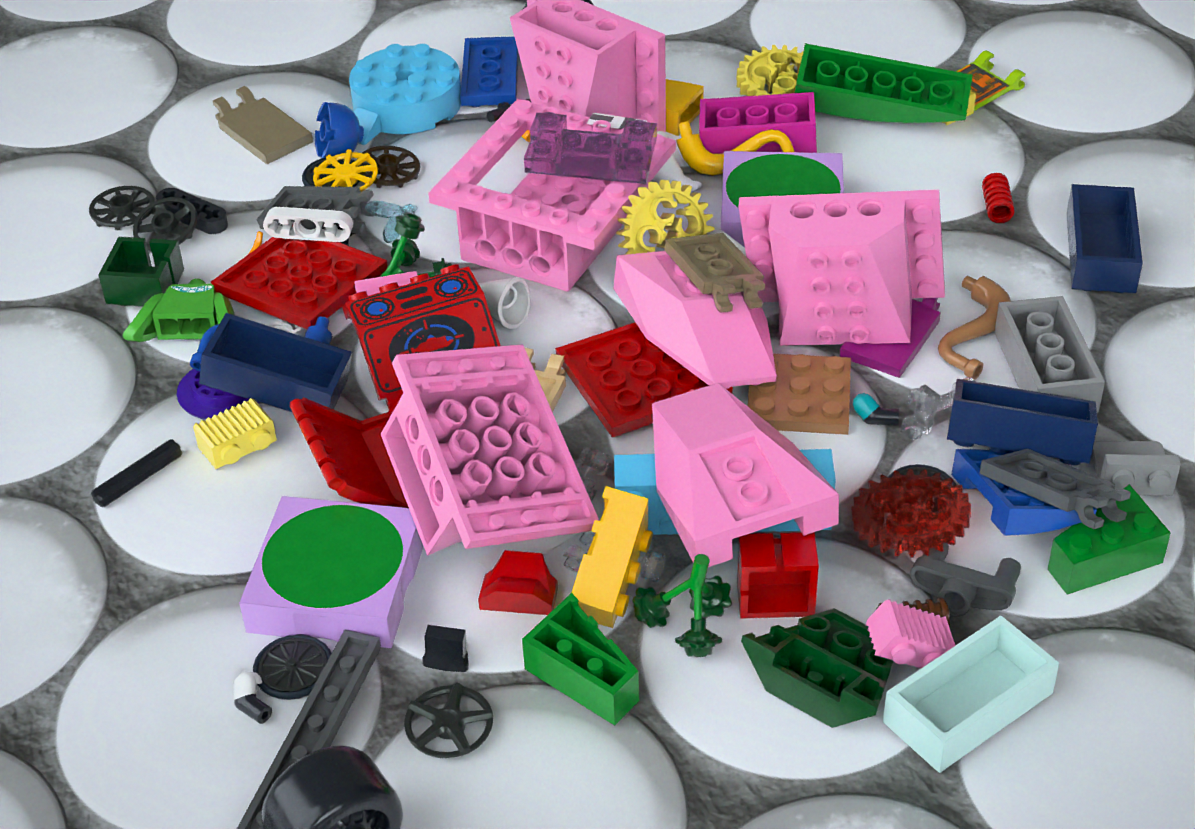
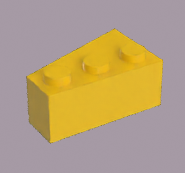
M605 486L602 496L604 499V511L600 521H594L591 532L595 533L587 555H583L571 593L578 599L579 606L588 617L592 616L598 624L613 628L617 616L624 617L629 603V595H626L629 584L635 585L641 570V563H638L641 551L648 552L653 532L648 530V498Z

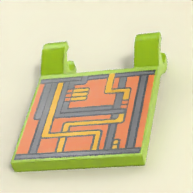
M987 50L981 52L974 62L956 71L973 75L970 90L976 94L974 111L1011 90L1023 89L1025 83L1020 79L1025 77L1026 73L1015 69L1005 80L990 72L994 64L989 60L994 58V54Z

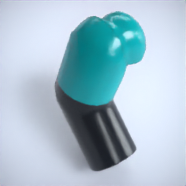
M866 393L858 394L854 398L853 408L866 424L898 426L899 409L881 408L874 398Z

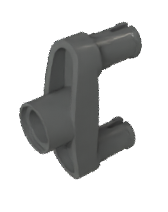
M932 538L929 540L923 555L916 559L911 569L910 576L917 587L937 596V599L943 598L947 602L949 615L963 616L968 613L970 607L986 610L1007 609L1016 594L1015 584L1021 572V565L1013 558H1003L995 576L974 569L947 563L944 561L949 552L948 543L940 538Z

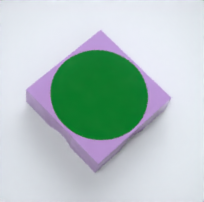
M724 151L721 230L745 247L738 207L740 197L844 193L843 154Z
M282 496L239 602L246 633L281 637L308 635L338 642L344 630L379 637L381 647L392 648L404 610L405 592L415 575L424 547L409 508Z

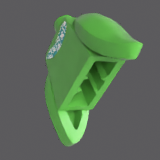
M193 279L189 284H173L168 287L165 293L152 296L123 332V338L131 342H144L156 337L158 340L202 339L204 333L210 327L220 324L225 313L235 314L229 299L221 293L215 292L214 285L206 284L201 279Z

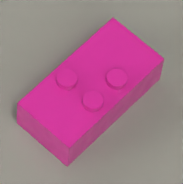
M814 92L700 99L699 135L705 149L713 154H722L724 151H730L754 135L771 129L780 130L785 133L793 145L794 152L817 153ZM769 142L756 152H782V149L778 143Z

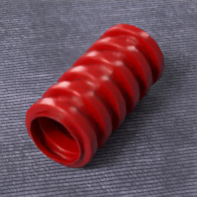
M1002 173L987 175L982 181V190L988 218L994 223H1005L1015 213L1008 179Z

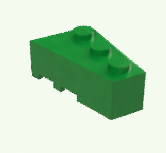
M1130 484L1123 488L1131 492L1130 499L1121 502L1116 500L1118 509L1127 512L1125 520L1119 522L1112 521L1104 515L1101 508H1097L1096 516L1104 519L1103 527L1092 529L1081 522L1072 525L1053 539L1047 570L1067 595L1163 563L1171 532Z
M573 593L565 598L522 638L525 670L614 726L639 702V672L612 639L608 640L598 629L597 621L592 616L588 617Z

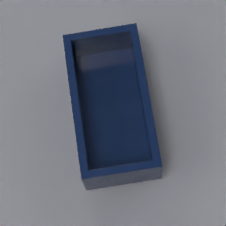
M1071 184L1066 213L1071 288L1083 291L1136 293L1143 261L1134 188Z
M225 313L202 353L199 384L244 398H253L257 402L292 412L289 406L290 402L294 399L302 400L303 397L334 409L348 381L352 352Z
M957 379L947 440H952L956 445L962 447H973L974 444L987 446L991 451L997 453H1008L1010 450L1020 451L1028 448L1047 457L1058 458L1064 464H1090L1098 426L1096 402Z

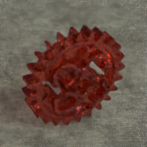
M908 469L906 475H901L895 470L892 478L881 474L880 483L869 480L868 489H859V496L853 498L854 506H851L854 531H859V539H868V547L870 548L880 544V553H885L890 548L894 549L895 557H898L902 551H908L910 558H914L916 551L919 550L924 555L929 556V548L933 547L942 552L944 551V542L954 546L956 544L955 536L964 537V528L970 527L971 503H969L968 493H963L962 485L953 486V478L941 481V473L939 472L929 477L925 469L919 475H914L912 469ZM935 498H937L938 512H932L936 507ZM884 513H890V515H888V516L886 517V527H885V515H884Z

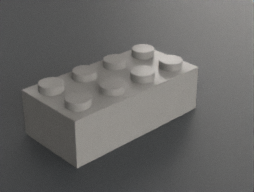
M1056 296L999 302L994 333L1019 389L1095 401L1097 412H1099L1105 380L1064 297Z

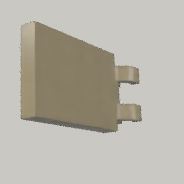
M246 86L236 89V95L243 102L238 103V107L234 109L231 108L228 101L222 96L213 100V105L219 110V113L215 114L219 128L265 164L276 161L313 142L312 133L267 99L261 98L256 100L253 93Z
M724 233L665 239L664 251L702 294H713L715 306L720 313L733 310L728 294L743 292L745 303L750 309L762 308L763 301L759 298L758 291L765 290L764 275Z

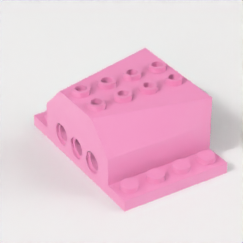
M527 0V7L510 17L531 103L555 107L558 110L578 113L589 118L592 113L646 120L647 123L643 131L648 133L656 131L666 132L665 34L582 0Z
M939 190L739 198L738 207L746 257L764 275L765 290L758 291L759 298L763 302H779V346L844 344V342H854L857 344L910 343L912 298H945Z
M523 344L396 355L392 365L403 390V395L382 430L381 437L427 556L459 542H463L465 549L587 532L592 530L595 520L600 521Z

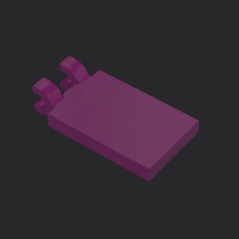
M923 298L922 302L912 299L910 343L857 344L854 342H844L840 348V357L851 358L852 362L900 378L940 322L941 312L937 311L940 307V303L937 302L938 298Z

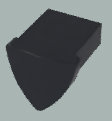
M427 625L424 636L425 654L422 657L423 666L443 671L466 672L469 669L468 652L466 650V630Z

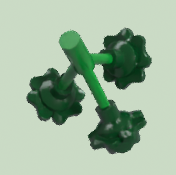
M704 554L695 556L690 578L667 593L660 592L659 594L651 586L647 589L639 587L635 591L636 596L632 599L635 617L638 621L643 622L650 628L655 626L664 627L667 624L666 618L670 616L666 607L670 605L671 599L690 588L689 593L692 598L690 609L694 611V617L691 618V629L682 634V636L675 638V643L679 644L680 647H684L688 657H706L711 655L713 647L716 644L722 643L721 637L706 629V618L710 616L721 617L724 614V608H729L732 605L729 596L731 585L723 583L720 576L706 578L710 559Z

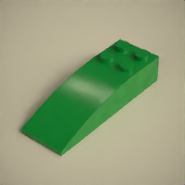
M805 43L795 93L814 92L815 112L840 117L898 123L962 121L966 119L973 75Z

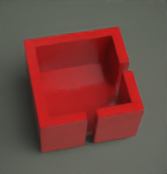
M802 532L780 533V538H773V533H755L739 537L737 589L740 619L806 617L815 614L819 570L815 532L804 536Z

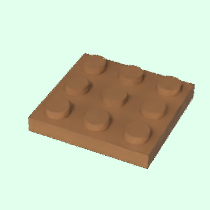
M773 354L777 375L776 381L761 383L760 385H749L748 407L777 431L848 435L851 358L803 354Z

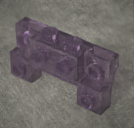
M553 112L536 113L530 128L531 140L524 155L525 173L646 184L652 154L657 141V123L643 120L626 121L623 133L614 134L567 129V115L555 114Z

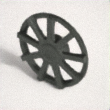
M119 186L108 189L96 196L89 206V214L98 227H114L115 230H120L121 227L133 225L137 218L133 213H140L144 207L139 206L155 202V198L145 188ZM133 190V193L131 195L121 194L120 191ZM114 192L116 194L110 201L103 198ZM141 192L147 195L146 198L133 202ZM98 203L109 208L95 209L94 207ZM155 207L142 217L139 225L142 224V220L155 213ZM108 214V215H106V216L103 217V218H100V217L97 216V215ZM125 216H127L128 218H130V219H128V220H124V221H123V218H124ZM117 217L116 221H110L113 218Z

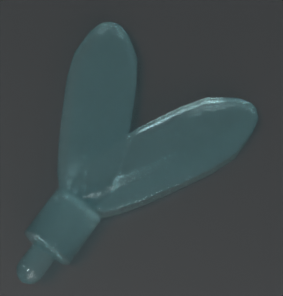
M377 200L365 205L366 210L372 215L390 218L383 230V239L386 243L393 242L400 235L395 231L396 217L404 215L405 212L415 214V211L418 209L416 205L412 204L401 207L393 203Z

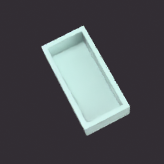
M999 616L886 692L883 723L936 771L941 773L1053 694L1059 662L1004 617Z

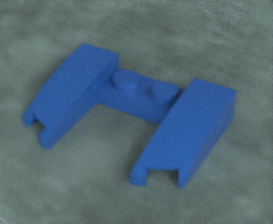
M956 449L951 475L963 489H978L993 506L990 520L1004 536L1037 534L1081 523L1079 515L1075 510L1066 512L980 474L982 460L1008 453H997L981 449ZM1093 507L1094 514L1096 515L1097 508Z

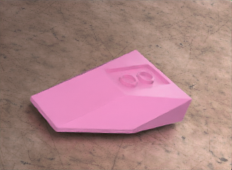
M665 251L617 255L613 289L646 339L708 385L719 383L725 389L734 386L760 385L761 383L776 381L777 375L767 318L762 308L750 309L747 306L743 292L728 294L733 310L720 313L715 306L713 294H702Z
M719 383L652 403L657 493L693 563L695 556L698 554H704L709 557L708 567L732 560V539L792 519L797 523L803 536L838 525L839 494L789 439Z

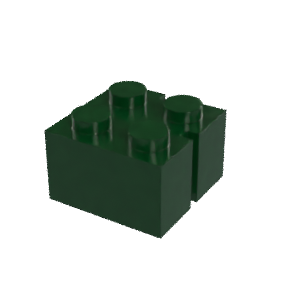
M119 236L98 274L106 304L143 307L152 296L165 293L169 286L178 284L184 272L178 240H150V248L155 267H152L145 238Z

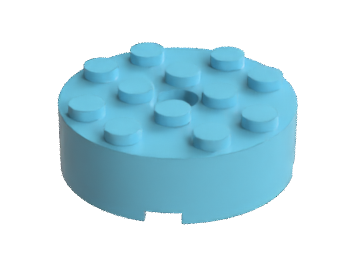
M391 44L386 49L374 52L358 60L349 75L353 112L356 108L360 107L377 113L380 117L381 132L412 134L436 128L435 123L443 119L449 121L457 114L461 107V82L458 64L448 54L430 48L427 44H417L415 46Z

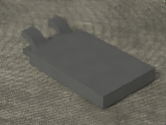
M284 186L257 218L260 229H264L263 222L265 217L273 207L343 211L352 218L353 228L351 233L361 234L366 228L365 222H358L354 219L360 213L364 216L374 217L379 208L378 205L367 203L374 195L372 190L361 192L359 187ZM274 219V221H277L279 226H283V224L279 223L278 219ZM304 219L300 221L301 225L306 229L312 230L316 228L315 223L311 220ZM334 223V225H337L338 229L340 227L339 223Z
M1028 448L985 459L981 462V475L1066 512L1075 510L1081 522L1089 528L1097 529L1103 527L1104 519L1094 514L1093 507L1101 508L1104 515L1112 521L1119 522L1126 519L1127 512L1118 509L1116 500L1121 502L1130 499V491L1115 489V484Z

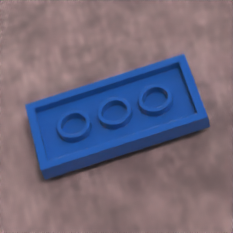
M514 36L465 38L460 94L461 106L480 107L482 105H498L502 102H508V104L512 105L516 101L518 48Z

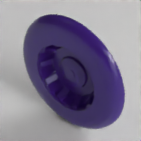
M195 369L190 370L182 378L176 393L180 406L187 413L205 420L208 417L212 418L213 415H218L219 412L224 413L226 409L230 410L232 406L236 407L238 403L242 404L244 401H249L248 398L199 384L200 371Z

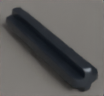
M173 439L161 444L93 489L91 492L93 501L100 507H106L181 457L180 445Z

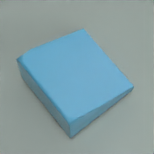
M358 107L354 113L359 120V126H363L364 129L363 140L359 144L366 145L381 132L380 117L377 113Z

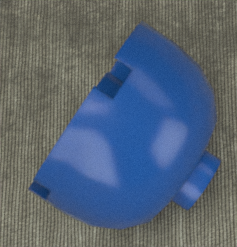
M323 102L316 120L321 122L320 131L315 130L317 156L326 159L328 155L335 156L346 153L350 149L353 152L357 144L363 140V126H359L357 116L346 105Z

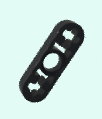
M166 188L156 195V200L178 197L189 201L195 207L198 215L195 228L202 232L218 234L225 231L228 227L226 211L222 207L177 188ZM180 202L163 203L166 210L171 211L173 214L185 207V204ZM191 212L181 219L180 222L190 225Z

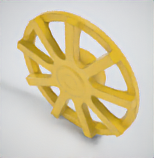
M350 149L346 153L326 156V160L314 168L313 181L315 187H322L325 183L333 180L335 181L331 187H353L352 185L359 180L365 183V185L360 187L362 192L375 181L378 167L369 153L352 152ZM351 158H357L356 161L350 164ZM345 159L344 164H340L337 162L339 160ZM365 161L370 164V165L358 167L360 164H362V163L365 162ZM332 164L335 168L333 169L326 167ZM366 171L373 172L371 178L363 176L358 173ZM320 174H332L322 179H319Z

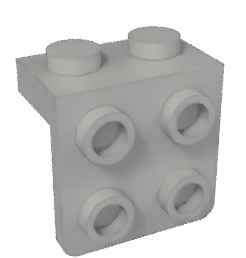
M1094 442L1092 456L1098 478L1115 484V489H1123L1130 484L1138 495L1173 496L1181 464L1178 455H1165L1163 445L1160 442Z

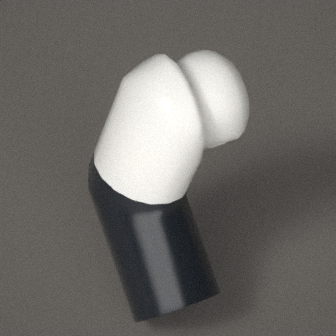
M242 672L234 681L235 707L259 724H263L270 718L272 708L256 698V692L260 690L257 684L262 683V679L256 672Z

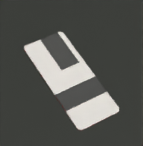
M592 113L587 122L588 125H593L596 121L605 120L611 124V128L621 130L625 127H632L638 132H642L647 123L646 120ZM603 124L597 125V126H601V127H607L606 125H603Z

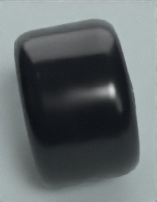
M350 746L326 747L307 754L294 762L273 783L262 807V825L264 829H400L403 820L402 804L396 791L366 753Z

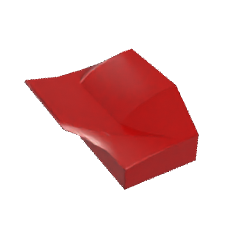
M505 550L494 568L484 576L478 598L479 610L548 615L553 611L558 591V581L550 574L543 554Z

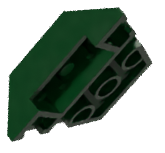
M835 608L799 618L798 625L792 627L772 626L770 632L762 636L756 637L753 633L745 634L741 640L767 692L831 728L876 715L894 662L893 660L875 655L876 650L873 649L874 644L871 643L872 638L869 637V626Z

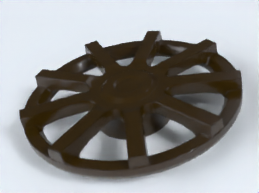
M376 146L362 152L363 154L369 153L377 164V175L381 174L380 178H376L373 182L377 188L396 185L401 188L403 184L418 178L420 162L416 155L407 149L397 146ZM384 150V154L378 157L372 154V152ZM389 150L402 153L397 157L396 155L389 154ZM408 156L414 160L410 163L399 164ZM362 163V164H360L358 167H360V166H366V165H370V164H368V163ZM414 168V170H413L412 172L402 170V169ZM360 172L358 174L371 178L373 172ZM396 174H399V175H402V176H405V177L399 179V177H398ZM387 176H390L393 180H385V179H386Z

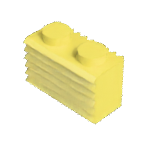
M250 398L248 402L238 403L236 407L232 406L230 410L226 409L224 413L219 412L218 415H213L212 418L208 417L206 421L201 420L199 424L195 423L193 426L198 448L208 461L211 462L215 470L226 464H234L241 457L256 450H263L271 443L277 441L273 420L253 398Z

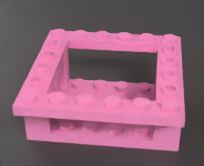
M517 99L428 193L429 203L456 211L461 260L569 292L623 225L617 220L627 216L621 209L622 206H632L628 198L629 195L640 197L637 188L646 187L648 189V182L654 178L676 151V140L659 134L638 132L632 127H625L621 130L614 129L605 120H599L594 122L593 125H588L589 117L581 114L558 110L555 107H547L531 103L528 100ZM603 124V125H606L607 127H601V126H597V125ZM527 130H530L532 170L512 193H501L478 186L477 184L515 142Z

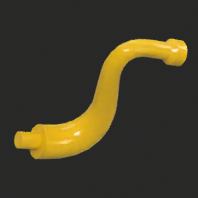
M689 121L678 124L682 138L677 139L676 142L686 163L700 174L711 176L723 174L724 153L713 154L706 150L699 133L692 134ZM771 129L754 135L730 151L756 152L769 142L778 143L782 152H794V148L785 133L780 130Z

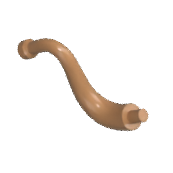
M966 276L962 281V287L971 291V299L986 308V312L980 317L948 332L940 340L938 351L939 355L947 363L964 371L966 377L976 380L983 370V362L975 358L968 359L953 351L952 347L994 332L999 302H1009L1011 299L1009 294L991 279L982 276L976 280Z

